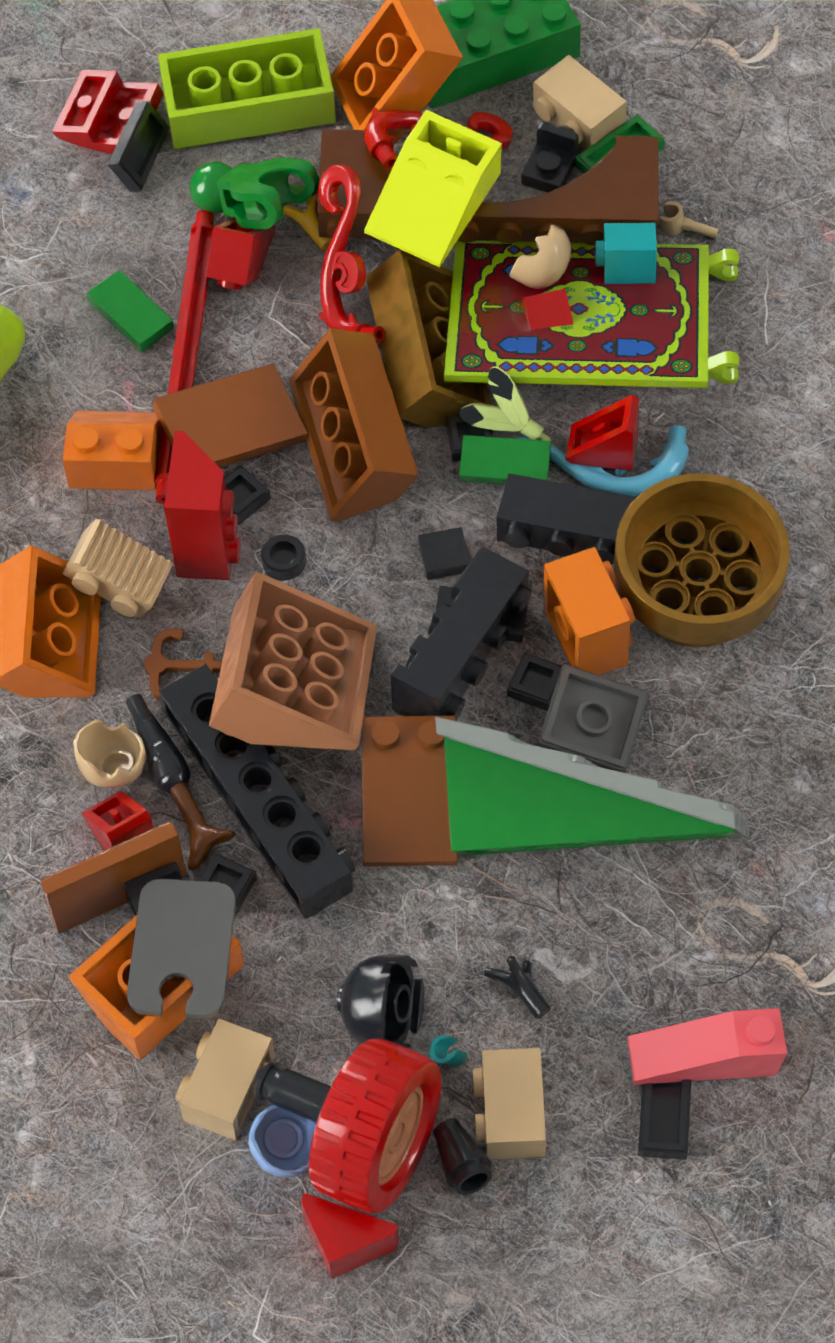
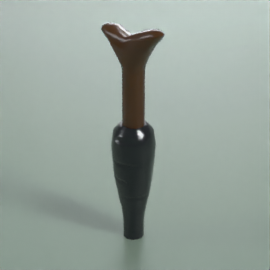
M134 694L126 700V704L134 719L137 733L143 739L149 771L161 791L172 794L190 830L191 844L188 869L195 870L207 858L213 845L230 841L235 837V832L233 830L215 828L206 823L188 788L191 771L187 762L170 736L151 713L142 695Z

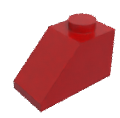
M233 217L214 226L205 277L218 279L219 286L235 290H241L243 285L246 286L257 280L275 234L276 225L265 230L242 228L237 224L236 218Z

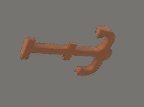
M170 628L159 632L153 641L152 654L148 655L144 660L145 671L150 676L149 686L151 694L160 702V677L166 674V672H192L204 664H207L212 673H220L222 660H214V652H205L204 660L166 659L162 654L164 644L168 641H183V629Z

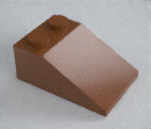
M455 716L363 717L364 866L457 865V853L451 852L444 737L436 733L435 717L456 721Z

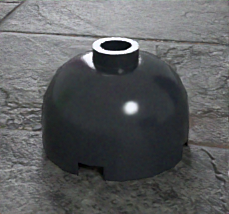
M377 955L359 962L350 972L344 985L338 990L337 1008L342 1014L343 1022L350 1035L363 1044L370 1039L379 1038L407 1048L411 1046V1044H405L404 1042L407 1039L409 1030L412 1033L418 1034L424 1011L423 979H414L411 967H418L414 959L406 955Z

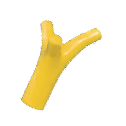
M316 195L308 200L305 212L289 204L283 206V214L299 223L321 250L329 246L332 238L319 237Z

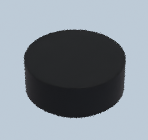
M277 535L270 538L262 547V566L266 574L271 578L286 581L296 578L303 572L306 566V553L304 545L296 537Z

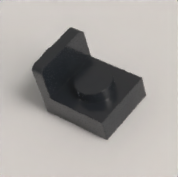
M540 123L537 128V144L521 174V185L546 193L566 185L575 167V157L578 156V134L561 126Z

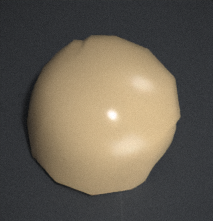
M556 225L550 226L547 236H537L535 238L536 246L539 249L536 255L519 256L511 269L510 278L535 289L549 287L560 279L569 264L571 246L565 231Z
M100 719L94 720L79 729L73 741L78 770L89 783L98 787L117 788L131 784L142 774L147 761L143 739L130 730L125 723L112 728L107 727Z

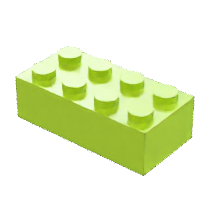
M320 28L157 54L174 149L336 123L334 91Z

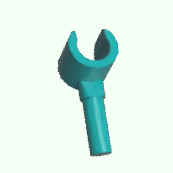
M440 1035L432 1041L430 1055L427 1057L434 1060L438 1066L443 1064L455 1068L461 1066L466 1061L467 1052L455 1050L447 1056L448 1049L458 1039Z

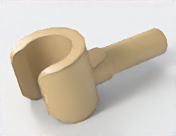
M669 201L664 203V213L667 217L659 216V220L665 234L677 235L685 230L716 239L719 229L684 217L683 208L677 202Z

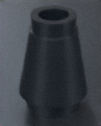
M448 1119L438 1124L433 1130V1136L436 1140L447 1185L455 1188L457 1193L461 1195L472 1194L484 1188L492 1179L490 1171L491 1160L464 1127L461 1126L459 1120Z

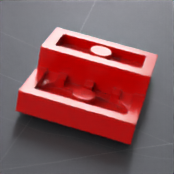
M82 70L52 132L55 137L91 150L113 154L136 102L148 100L154 109L157 110L164 93L158 83L123 82L117 71Z

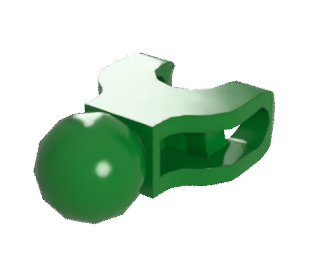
M287 157L269 159L253 164L240 163L234 168L225 163L214 161L202 164L190 180V196L198 208L213 212L214 215L224 213V216L235 217L237 224L242 228L263 230L271 228L283 219L284 215L281 205L304 203L317 194L319 188V175L311 162L304 159ZM290 174L297 175L303 180L305 186L289 184L288 176Z

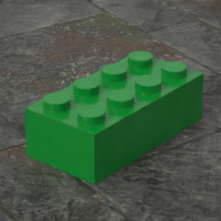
M451 0L437 5L436 7L463 58L428 104L433 109L555 66L568 55L574 59L580 57L581 24L568 1Z

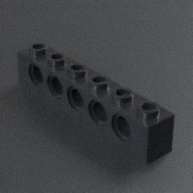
M204 664L159 690L163 712L306 920L353 892L351 873L355 872V867L347 852L342 847L335 849L327 838L330 836V831L318 812L310 814L303 803L306 801V797L298 782L293 777L285 778L279 769L282 767V763L272 745L249 744L210 727L209 723L203 722L206 717L211 716L219 676L215 677L207 664ZM239 749L245 751L237 757L226 756L231 750ZM255 784H266L269 786L260 792L249 790ZM281 818L293 820L290 825L285 827L273 825L275 821ZM306 853L318 856L311 862L297 860L299 856Z

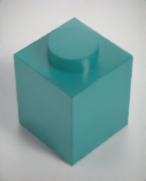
M604 223V241L595 242L596 267L604 266V284H656V223Z

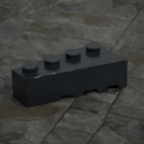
M481 546L453 586L450 598L454 600L451 605L445 602L440 604L432 616L428 629L429 637L425 638L418 635L410 647L409 653L411 655L406 667L398 664L390 675L392 710L404 716H455L457 721L466 702L462 698L470 684L476 687L488 667V663L485 661L492 648L499 650L505 642L510 630V626L506 624L514 611L519 614L522 613L531 597L532 589L528 588L529 570Z

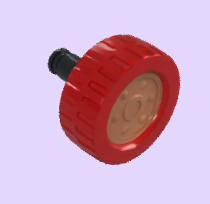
M376 1038L364 1042L352 1053L338 1073L332 1086L291 1069H281L278 1067V1064L268 1062L258 1072L253 1091L256 1098L260 1100L268 1099L277 1107L317 1123L309 1154V1177L317 1191L362 1211L379 1213L390 1207L400 1196L421 1160L435 1123L442 1082L440 1069L434 1060L407 1047Z

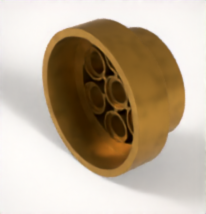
M694 473L674 476L646 489L625 511L619 524L615 545L614 573L617 580V589L621 598L626 597L628 599L634 617L668 641L690 647H709L728 642L756 629L771 615L782 596L789 565L790 545L788 534L775 508L751 487L737 480L714 474ZM676 540H688L691 544H680ZM729 548L734 550L735 553H724L719 549ZM654 567L662 570V572L652 573L646 569ZM699 576L706 579V581L696 582L691 580L690 577ZM743 585L750 588L751 590L740 591L736 589L734 586ZM665 605H672L677 609L673 610L671 608L666 607ZM706 614H716L711 616H704Z

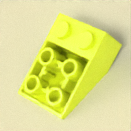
M425 110L405 140L366 224L364 233L440 267L501 174L502 143Z

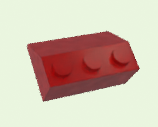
M175 430L164 511L176 575L179 578L230 580L232 564H239L241 555V538L236 537L237 514H233L234 492L233 490H226L224 472L184 431Z

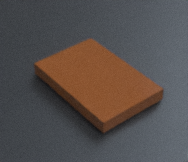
M274 364L156 397L153 401V408L171 446L173 447L175 430L184 431L219 467L305 442L308 435Z
M172 822L162 824L43 878L40 883L52 921L58 933L60 934L128 903L124 882L174 862L177 863L182 878L187 876L179 836Z

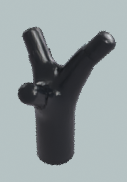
M510 956L506 961L511 973L489 967L485 969L484 975L486 977L498 979L514 990L535 1019L541 1018L550 1011L551 1007L532 980L531 961H523L521 969L516 958Z

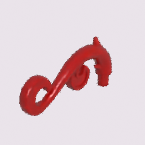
M376 107L373 108L372 116L364 129V141L371 156L374 159L380 160L386 169H392L398 156L393 150L394 144L392 141L395 140V137L388 135V133L398 129H409L408 137L423 115V112L411 110L380 112ZM475 112L470 116L466 124V128L475 132L482 129L492 133L494 136L489 138L502 143L501 150H505L510 146L514 136L511 126L499 116L491 113Z
M341 164L333 165L323 173L318 188L319 199L329 213L333 215L342 214V217L323 261L320 280V301L323 312H320L318 317L327 324L329 329L335 328L374 334L376 343H382L386 335L382 326H370L367 323H359L354 313H349L348 316L341 300L340 291L347 294L357 293L363 288L366 280V267L359 254L345 251L361 194L360 180L351 167ZM341 184L345 188L347 197L345 208L337 200V191Z

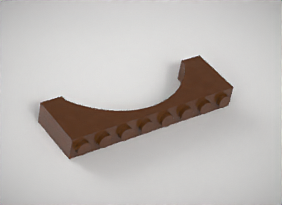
M322 129L319 182L323 173L330 166L341 164L351 167L360 180L361 194L349 238H373L379 240L364 233V229L392 169H386L380 160L374 159L371 156L364 141V130ZM616 136L615 146L601 161L572 182L551 192L510 202H482L457 241L464 243L500 241L507 244L536 242L535 238L537 236H547L550 226L556 225L565 231L570 243L595 245L596 241H604V223H656L657 240L659 222L658 136ZM341 184L337 191V200L345 208L347 197L345 188ZM318 193L319 237L332 238L342 214L333 215L323 207Z

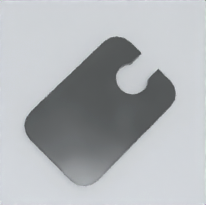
M154 879L142 888L127 988L128 1003L136 1013L146 1016H162L164 1003L160 990L166 980L172 977L186 978L193 986L192 995L186 1003V1018L208 1019L216 1016L222 1010L225 1002L236 909L235 894L228 885L208 881Z

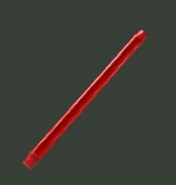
M199 210L196 213L195 223L191 226L187 269L184 276L167 394L194 387L197 352L200 345L209 277L205 276L215 219L213 212L207 210ZM163 428L154 484L157 487L155 499L161 504L165 503L172 446Z

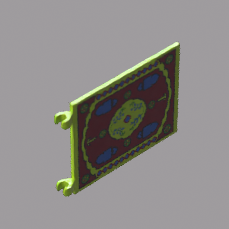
M500 241L456 242L444 382L488 383L489 371L492 367L496 366L508 373L514 383L708 388V377L724 384H734L738 381L739 371L737 367L739 366V355L736 352L725 351L708 358L709 274L724 281H734L737 279L738 267L735 265L739 263V254L734 249H724L709 255V245L657 244L656 284H604V266L596 267L595 245L570 243V261L564 274L549 287L535 289L510 278L509 274L520 255L534 256L538 253L537 242H515L511 244ZM566 288L574 325L531 330L520 299Z

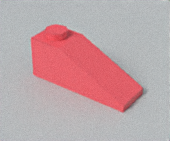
M780 1008L730 1011L630 1035L627 1038L633 1085L682 1082L685 1079L703 1081L776 1076L788 1054Z

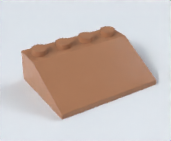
M256 571L233 608L209 726L249 744L355 751L360 741L377 625Z

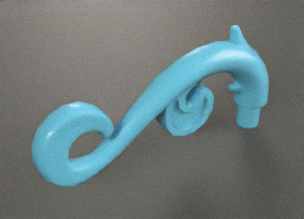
M680 425L671 426L669 428L668 442L663 445L662 455L649 462L650 465L655 466L648 472L637 476L616 477L621 476L627 470L615 469L616 476L605 472L603 470L604 467L571 464L565 460L566 453L551 445L550 460L588 488L638 497L654 484L681 474L689 452V448L685 444L687 430ZM518 437V438H515V439H527V440H530V439L527 438V437Z

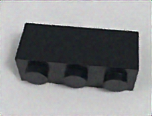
M508 473L496 517L497 541L505 542L516 548L532 547L548 550L557 556H569L595 547L602 562L608 560L612 565L614 564L616 537L620 521L636 497Z

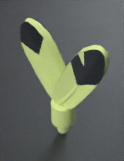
M497 366L490 369L488 383L499 406L472 403L462 407L459 411L460 417L475 427L510 432L520 431L530 440L551 441L550 437L543 433L544 427L529 418L524 401L510 375Z

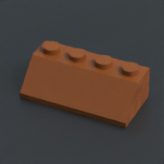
M330 328L289 378V384L299 417L308 433L306 440L330 521L339 522L397 501L419 475L374 334Z

